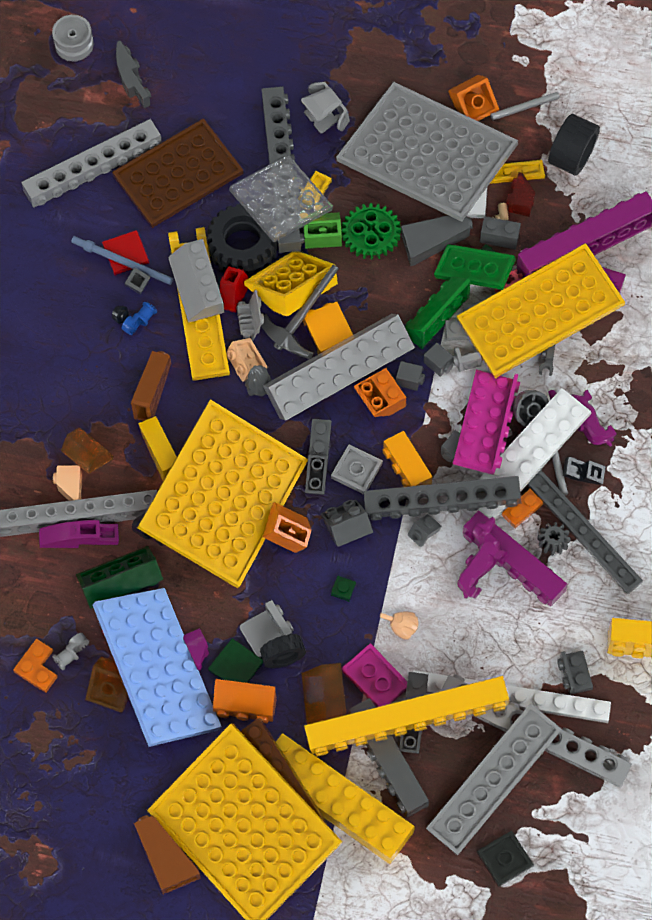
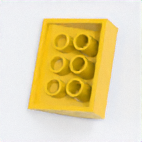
M300 251L290 252L245 280L244 285L253 293L257 290L258 297L271 310L283 316H289L305 304L333 263ZM337 274L334 275V278L331 279L321 294L338 284Z

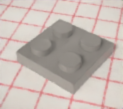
M349 444L332 472L331 479L364 494V491L369 489L382 466L383 460Z

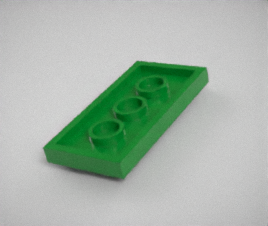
M447 244L434 275L437 279L450 280L452 277L467 278L471 281V285L503 290L516 258L514 255Z

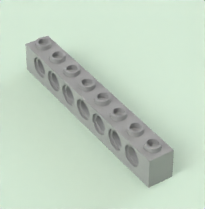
M149 119L21 182L23 191L33 208L41 206L48 200L60 197L64 192L76 189L79 185L90 182L95 177L106 174L111 169L122 166L127 161L137 158L162 143L161 135L152 120Z

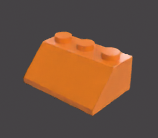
M215 679L213 712H216L218 717L228 718L233 716L242 721L261 718L263 723L273 722L277 700L275 687Z

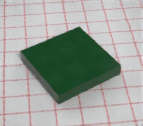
M232 638L208 668V671L221 680L248 683L264 662L260 657Z

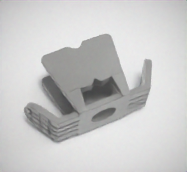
M325 82L311 84L308 87L311 95L301 99L307 108L304 111L305 115L310 121L315 122L314 126L319 133L325 132L336 122H338V130L343 131L350 120L348 111L341 100ZM337 109L340 114L334 116L332 111Z

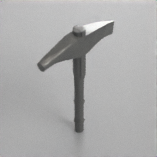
M334 264L326 272L324 278L296 313L286 329L276 326L267 314L264 315V323L261 327L276 342L273 345L280 351L284 348L303 358H312L313 353L304 349L293 333L339 270Z

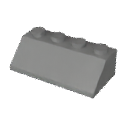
M203 239L185 243L171 254L168 259L188 323L224 313L223 300Z

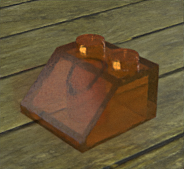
M80 427L67 434L61 449L64 454L88 474L114 458L108 450Z
M101 656L93 665L85 700L122 713L129 699L128 693L115 661Z

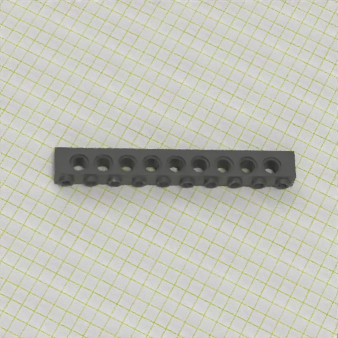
M283 87L262 88L279 253L301 251V244H304V234L299 231V228H302V217H298L297 213L301 212L300 201H296V196H299L298 185L294 186V181H297L296 170L292 169V165H295V156L290 152L294 148L293 139H289V135L292 134L291 124H287V119H290L289 108H285V104H288V94H284Z

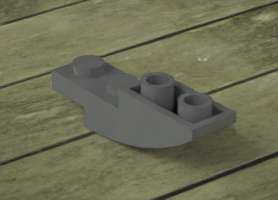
M118 41L116 58L123 88L129 98L136 95L142 106L146 108L151 105V94L147 87L144 88L142 86V80L138 71L140 65L136 58L133 59L131 57L128 46H124L121 41Z
M312 419L305 493L320 495L325 493L331 420Z
M409 672L405 700L426 695L429 674ZM415 729L407 730V734L402 735L400 738L399 750L401 752L419 754L422 731L415 732Z

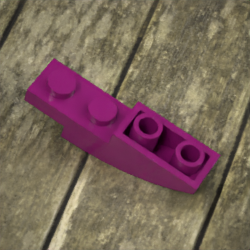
M100 520L66 522L39 529V548H79V545H118L119 543L118 524H100Z

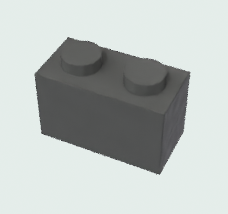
M484 217L480 243L516 250L521 223Z

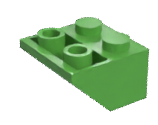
M339 212L303 215L305 249L342 246Z

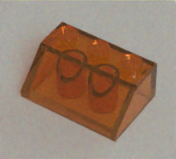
M341 663L319 665L301 673L307 725L346 715Z

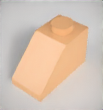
M80 465L57 466V473H53V483L57 484L58 491L69 501L81 499L82 471Z

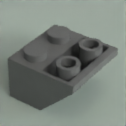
M356 499L345 501L343 505L328 508L325 512L321 513L331 539L337 547L373 533L367 512Z

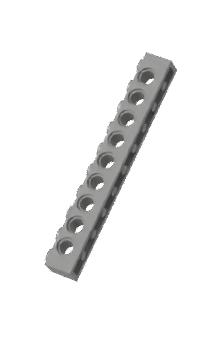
M157 490L0 510V537L39 532L40 528L66 522L100 520V524L134 520L147 511Z
M456 674L454 676L448 675L441 691L468 684L464 682V678ZM509 701L508 705L505 706L504 715L496 716L493 713V709L485 711L486 714L476 718L507 732L513 725L511 718L513 716H520L523 710L518 709V704ZM565 727L558 734L559 741L551 743L546 748V752L619 788L623 785L632 765L627 757L620 754L615 756L610 753V749L602 745L599 747L592 745L593 741L583 736L580 739L573 735V731ZM567 743H575L577 751L569 752L566 748ZM587 751L595 753L596 759L594 761H588L585 758ZM606 760L612 761L614 769L606 770L603 762Z

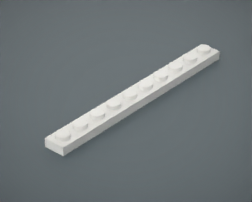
M413 670L415 673L429 674L426 694L440 692L448 677L447 675ZM465 679L464 682L467 684H472L480 681ZM506 685L509 701L518 704V709L525 710L531 703L542 713L608 723L611 707V702Z

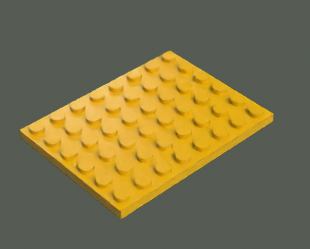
M210 400L137 528L234 587L239 588L265 541L263 534L272 504L275 502L284 506L308 459Z
M230 724L147 810L245 920H267L343 843L234 724Z

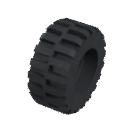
M242 203L236 204L235 207L230 205L226 207L225 211L220 210L217 213V217H213L211 225L208 226L207 242L209 255L212 257L213 263L218 265L219 269L223 272L230 266L244 270L246 274L253 276L254 272L262 271L264 266H270L272 260L277 255L278 235L276 224L273 219H270V215L266 211L263 213L262 208L258 206L256 208H253L252 204L242 206ZM237 231H250L260 238L255 246L245 250L234 249L225 242L231 234Z

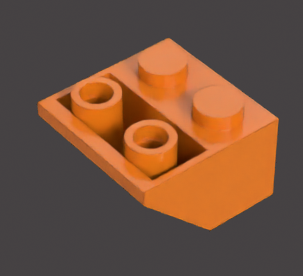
M387 368L354 386V389L374 417L390 416L406 407V396Z
M274 502L263 538L297 553L307 548L312 530L306 517Z

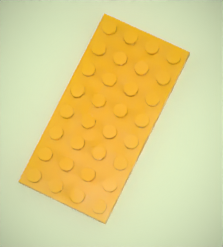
M585 243L457 315V320L476 350L481 354L483 361L494 378H497L625 305V301Z

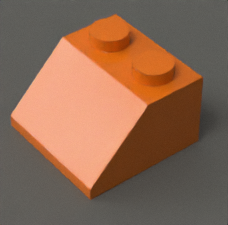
M477 75L448 90L456 110L476 121L499 111L487 77Z

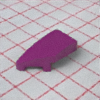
M199 628L183 636V640L198 671L202 668L204 658L209 654L207 641Z

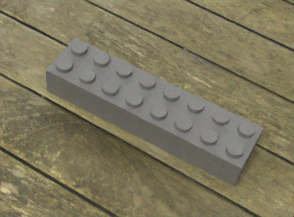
M390 314L266 383L263 387L279 418L286 421L415 347L399 315Z

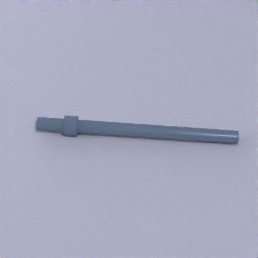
M76 236L72 238L71 242L73 244L83 247L87 252L97 253L132 269L135 267L148 276L169 285L173 282L172 277L95 245V242L85 241Z

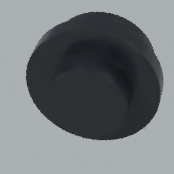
M123 305L116 306L112 313L113 320L118 324H122L129 317L128 308Z

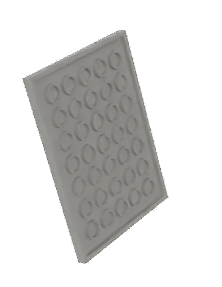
M393 82L337 155V161L462 222L517 147L518 140Z

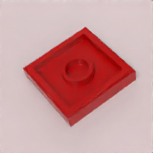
M137 230L102 242L106 250L141 265L149 264V259ZM108 259L114 275L132 270V268Z

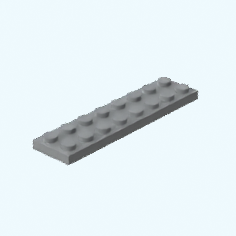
M530 703L426 829L458 855L562 729Z

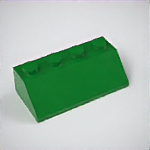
M452 277L449 281H445L441 285L440 291L437 294L434 293L429 298L428 304L418 310L417 316L406 323L405 329L414 344L423 349L445 325V321H448L463 303L469 299L471 283L469 279Z

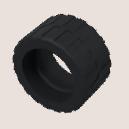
M573 113L565 119L554 139L548 157L549 164L572 175H578L586 165L595 147L600 132L599 125Z

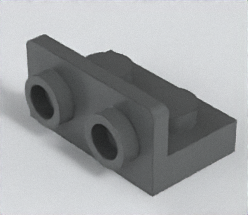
M565 651L561 652L557 663L559 670H563V686L565 689H568L569 695L593 690L584 652L578 651L566 654Z

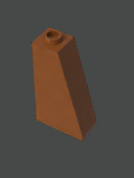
M163 351L151 352L131 401L134 419L145 421L155 416L171 366L170 355Z
M145 815L137 819L134 825L162 894L201 879L198 869L153 815L150 817Z

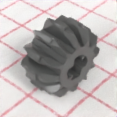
M554 522L552 527L547 523L545 528L540 529V534L537 537V540L540 541L539 548L545 547L544 553L551 551L552 556L555 554V551L561 555L562 549L567 550L568 543L571 541V538L568 537L569 530H564V525L557 527L556 522Z

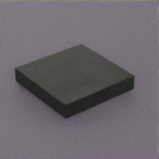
M512 830L477 851V854L498 887L534 866Z

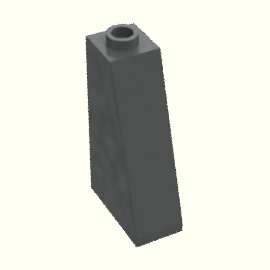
M448 215L401 226V236L410 266H414L446 248L447 244L454 245L469 237L470 229L473 228L471 218L466 216L461 222Z

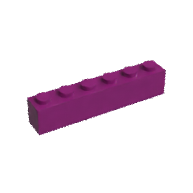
M479 510L463 526L464 538L470 543H475L478 549L480 548V543L473 534V527L478 522H486L489 519ZM496 524L494 525L491 534L500 541L501 550L509 552L504 561L497 559L496 565L505 568L510 577L515 580L518 579L523 583L522 585L527 591H532L537 595L540 602L551 607L565 593L568 584Z

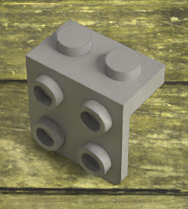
M272 600L265 604L266 611L240 625V630L255 655L260 658L262 657L260 648L265 643L276 637L292 634V631H294L288 620L285 622L282 615L284 614L278 604L275 606Z

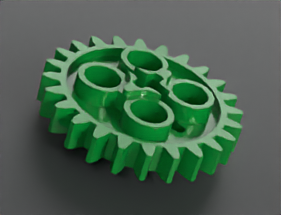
M370 203L369 208H366L365 204H363L361 210L356 207V212L350 211V217L345 216V222L342 223L343 229H341L343 235L342 240L346 241L345 247H350L351 253L356 250L357 257L363 254V259L367 255H370L371 260H373L374 255L380 259L381 253L387 256V250L393 252V246L397 247L400 240L401 228H399L400 221H397V215L392 216V210L386 212V206L380 209L379 204L375 208L372 203Z

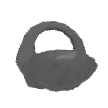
M254 365L250 369L248 379L245 382L249 396H264L267 394L263 385L272 381L265 367Z

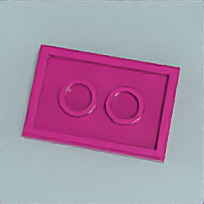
M371 643L341 668V671L368 699H371L376 708L392 704L407 690L408 681Z

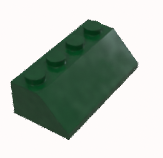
M149 546L76 574L90 609L93 608L95 601L136 593L141 588L154 586L163 580L157 560Z

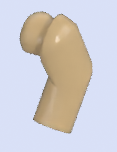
M498 204L499 214L495 215V218L508 220L507 204Z

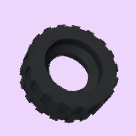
M288 634L276 637L265 643L260 648V653L265 667L274 669L299 661L305 656L306 649L300 635Z

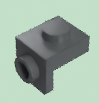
M427 514L414 522L408 536L418 546L422 547L428 538L439 532L442 526Z

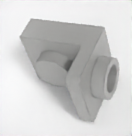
M454 348L453 364L458 366L459 372L481 366L482 357L479 352H468L461 356L459 348Z

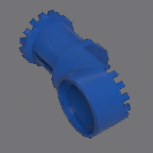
M143 302V307L138 313L126 318L122 325V330L132 335L140 325L147 326V321L153 314L157 313V309L154 306L152 307V304Z

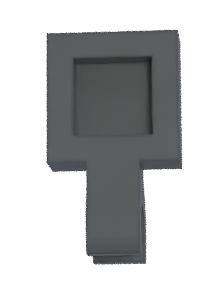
M555 345L543 351L542 358L546 360L539 366V375H542L543 369H548L549 376H552Z

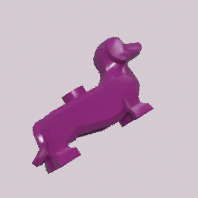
M554 390L548 391L551 400L557 393ZM588 390L584 391L582 396L571 394V396L591 411V415L577 430L579 432L582 431L593 445L607 444L611 447L614 441L613 437L617 433L611 425L607 427V430L600 425L594 407L588 403L592 399Z
M491 517L486 522H478L473 527V534L478 539L480 548L475 555L471 554L465 562L467 566L457 582L465 599L468 597L477 598L482 591L481 588H476L478 580L495 566L497 559L504 561L509 554L508 551L501 550L500 541L491 534V530L495 525L494 517Z

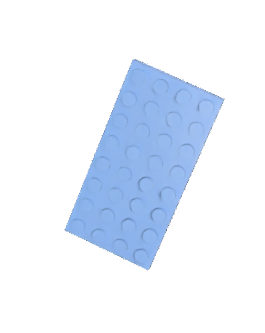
M165 588L95 601L93 608L148 746L218 731L221 728V724L216 712H213V705L201 675L183 640L184 634Z

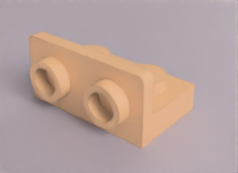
M251 338L233 341L226 351L228 360L232 363L242 382L248 379L249 371L254 365L268 368Z

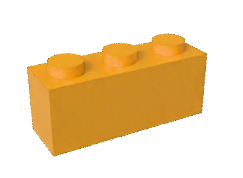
M404 431L384 441L383 454L386 459L390 458L392 461V468L396 474H400L404 487L432 484L433 477Z

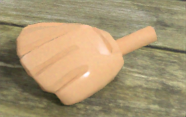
M398 612L393 614V616L384 613L380 614V618L390 621L392 631L402 639H410L418 629V618L413 612Z

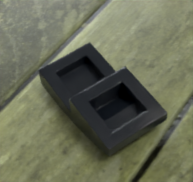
M567 457L565 458L562 476L585 483L602 485L606 466L590 460L583 462Z

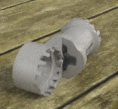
M78 633L70 639L65 650L58 655L52 656L62 671L70 662L79 659L76 653L83 650L82 647L85 648V645L89 644V640L83 633Z

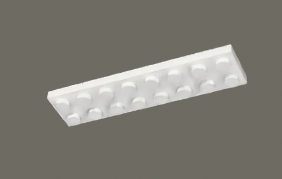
M561 388L509 445L504 453L499 456L503 457L500 469L496 468L494 475L484 473L479 480L519 476L521 492L591 415V411ZM504 490L496 492L498 497H503L506 494ZM479 492L476 497L483 499L487 494ZM465 494L460 501L465 500L467 495ZM506 505L498 506L496 509L481 507L478 510L489 519L491 517L496 519L505 510Z

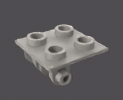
M257 290L254 291L248 304L242 301L236 307L238 320H240V333L243 335V338L251 336L252 341L264 323V315L260 312L261 298L258 297Z

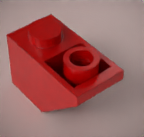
M230 266L226 269L220 281V294L224 310L236 313L238 303L244 298L248 290L244 285V281L249 279L244 270Z

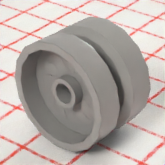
M67 15L57 20L52 30L56 52L61 58L67 61H79L89 56L93 50L94 42L90 23L85 18L79 15Z

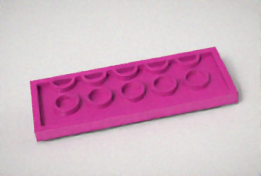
M476 370L456 448L454 465L494 475L496 468L500 469L503 457L499 456L500 453H504L506 442L503 441V438H507L510 429L507 426V422L511 423L513 412L510 409L516 398L514 392L518 393L520 382L517 381L518 374H514L513 379L503 376L494 378L491 373Z

